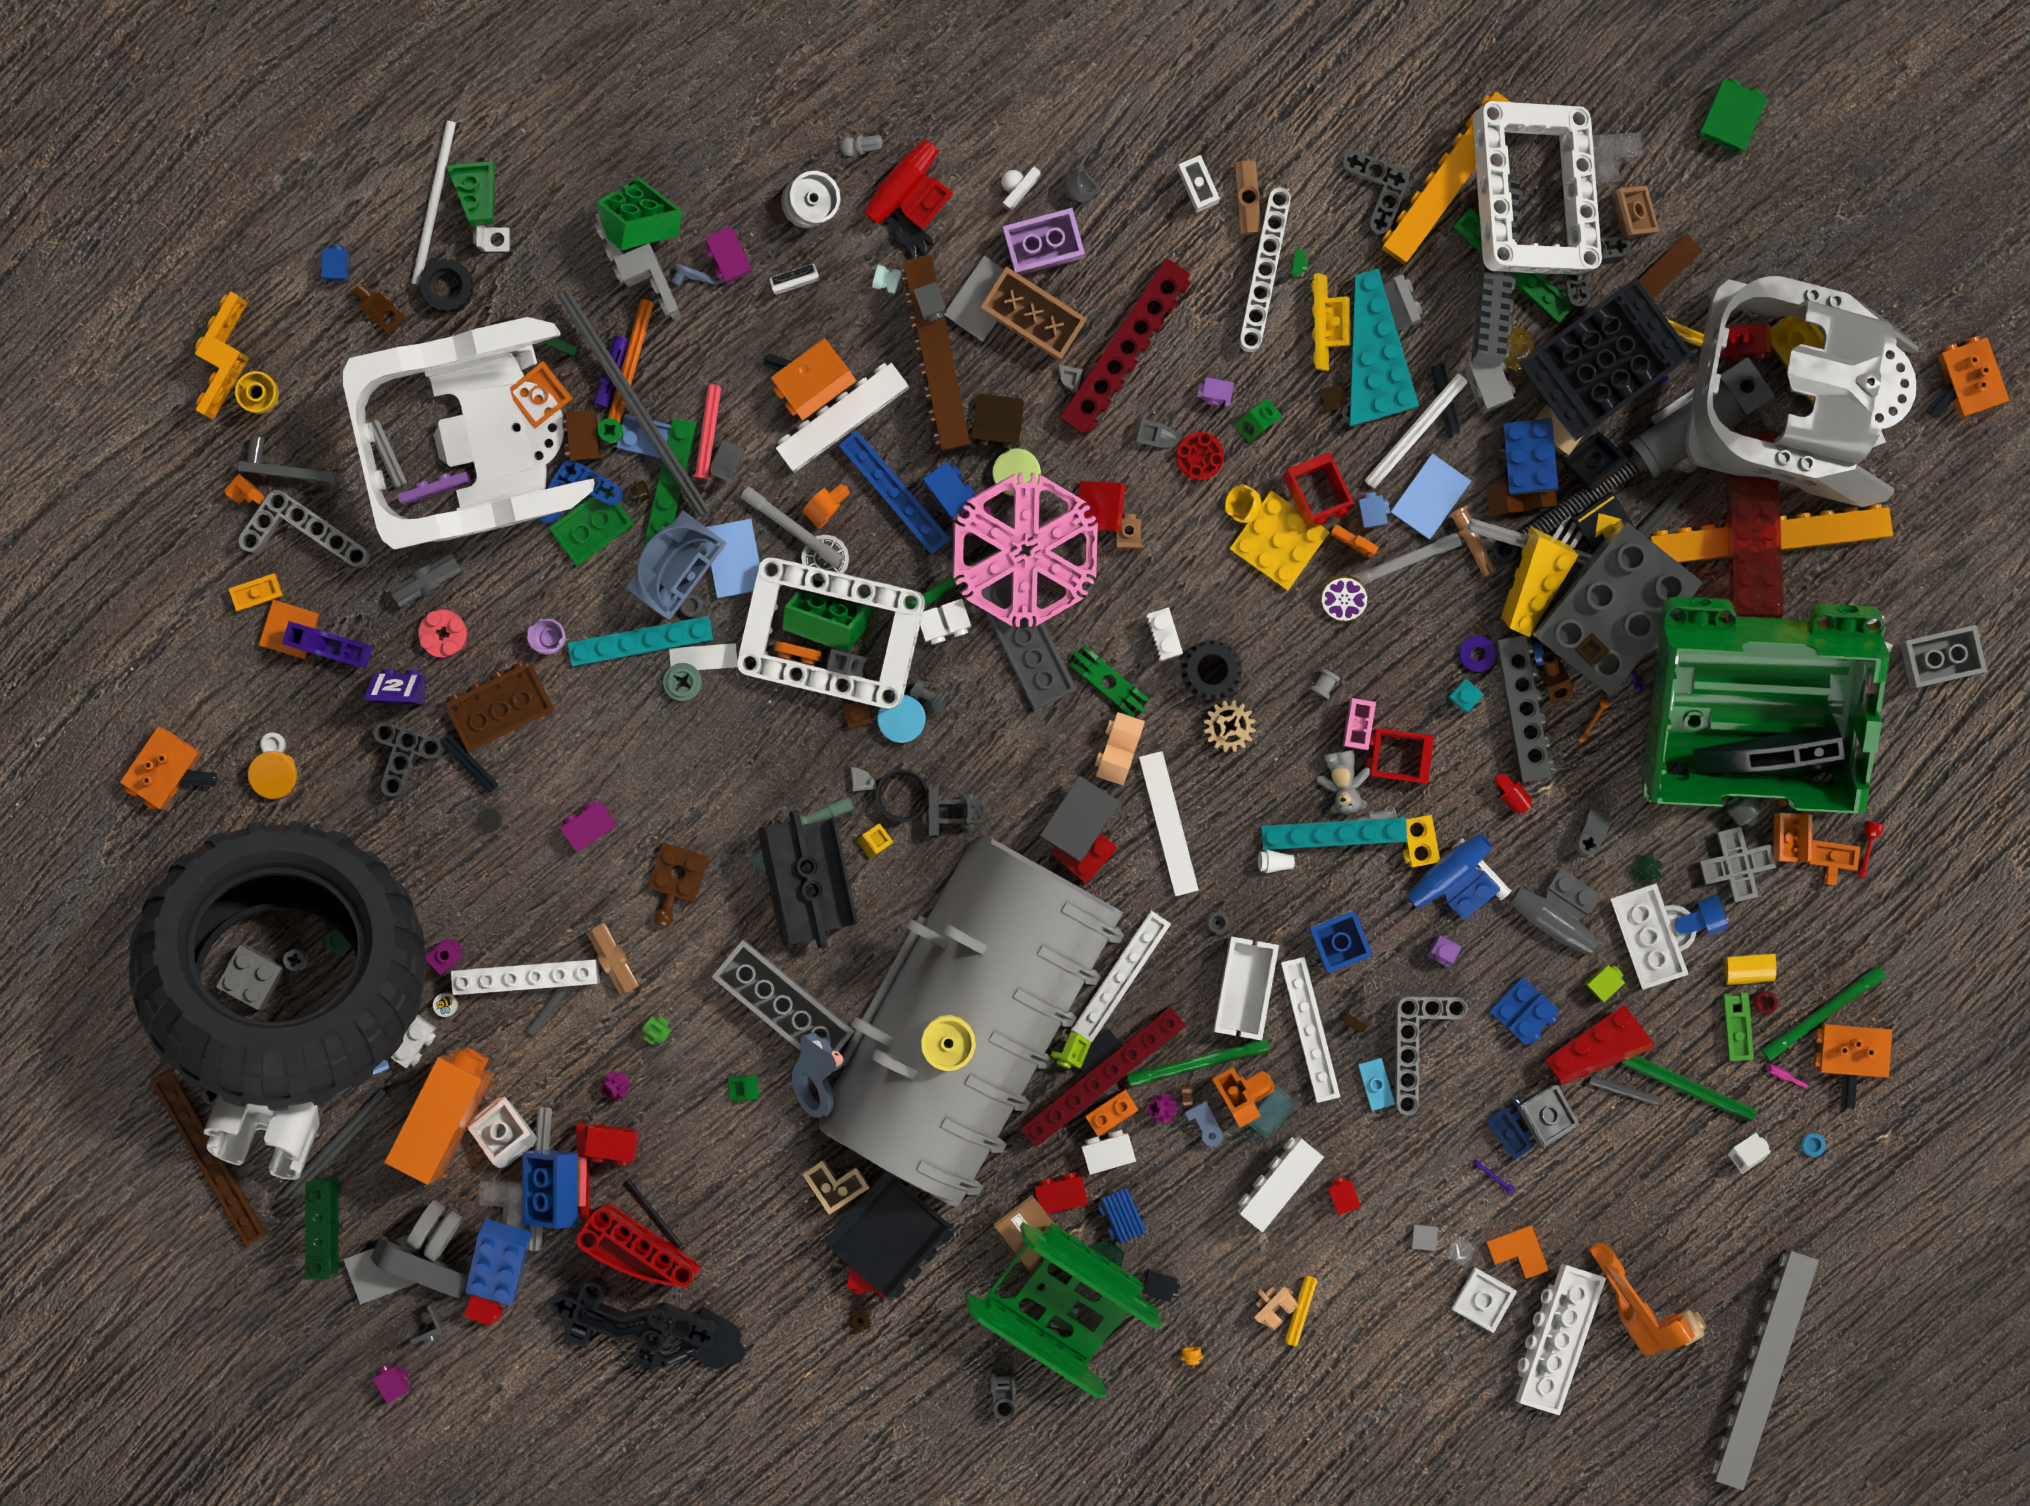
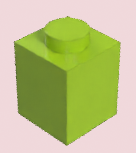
M1604 965L1585 983V986L1600 1002H1605L1625 984L1621 979L1624 975L1616 966Z

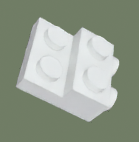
M417 1015L406 1031L403 1043L391 1058L405 1068H409L411 1065L415 1067L422 1057L420 1052L423 1047H429L436 1037L434 1032L437 1028Z

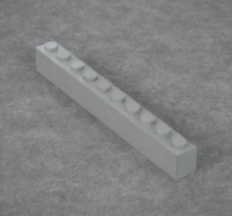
M1786 1249V1253H1782L1780 1256L1778 1267L1781 1268L1778 1276H1774L1772 1280L1771 1290L1773 1292L1771 1298L1767 1299L1764 1304L1763 1312L1765 1316L1763 1322H1759L1756 1329V1336L1758 1338L1756 1344L1750 1347L1748 1353L1750 1362L1748 1368H1744L1740 1381L1743 1383L1740 1391H1736L1733 1399L1735 1408L1733 1414H1729L1725 1427L1728 1429L1725 1437L1722 1436L1719 1441L1718 1450L1720 1453L1718 1459H1714L1711 1465L1710 1473L1713 1474L1712 1478L1717 1482L1744 1490L1819 1262L1818 1259Z

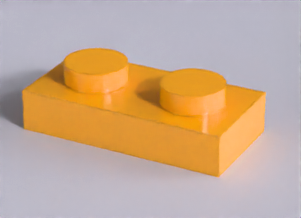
M275 573L229 588L237 612L283 597Z

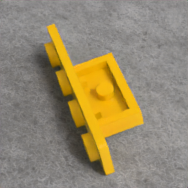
M1315 273L1311 284L1314 294L1312 314L1315 318V328H1313L1312 332L1313 340L1315 341L1313 362L1316 369L1329 371V347L1351 345L1350 298H1328L1327 276Z

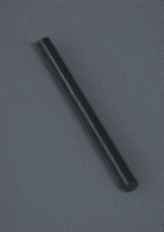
M629 1180L625 1183L678 1249L683 1246L632 1181Z

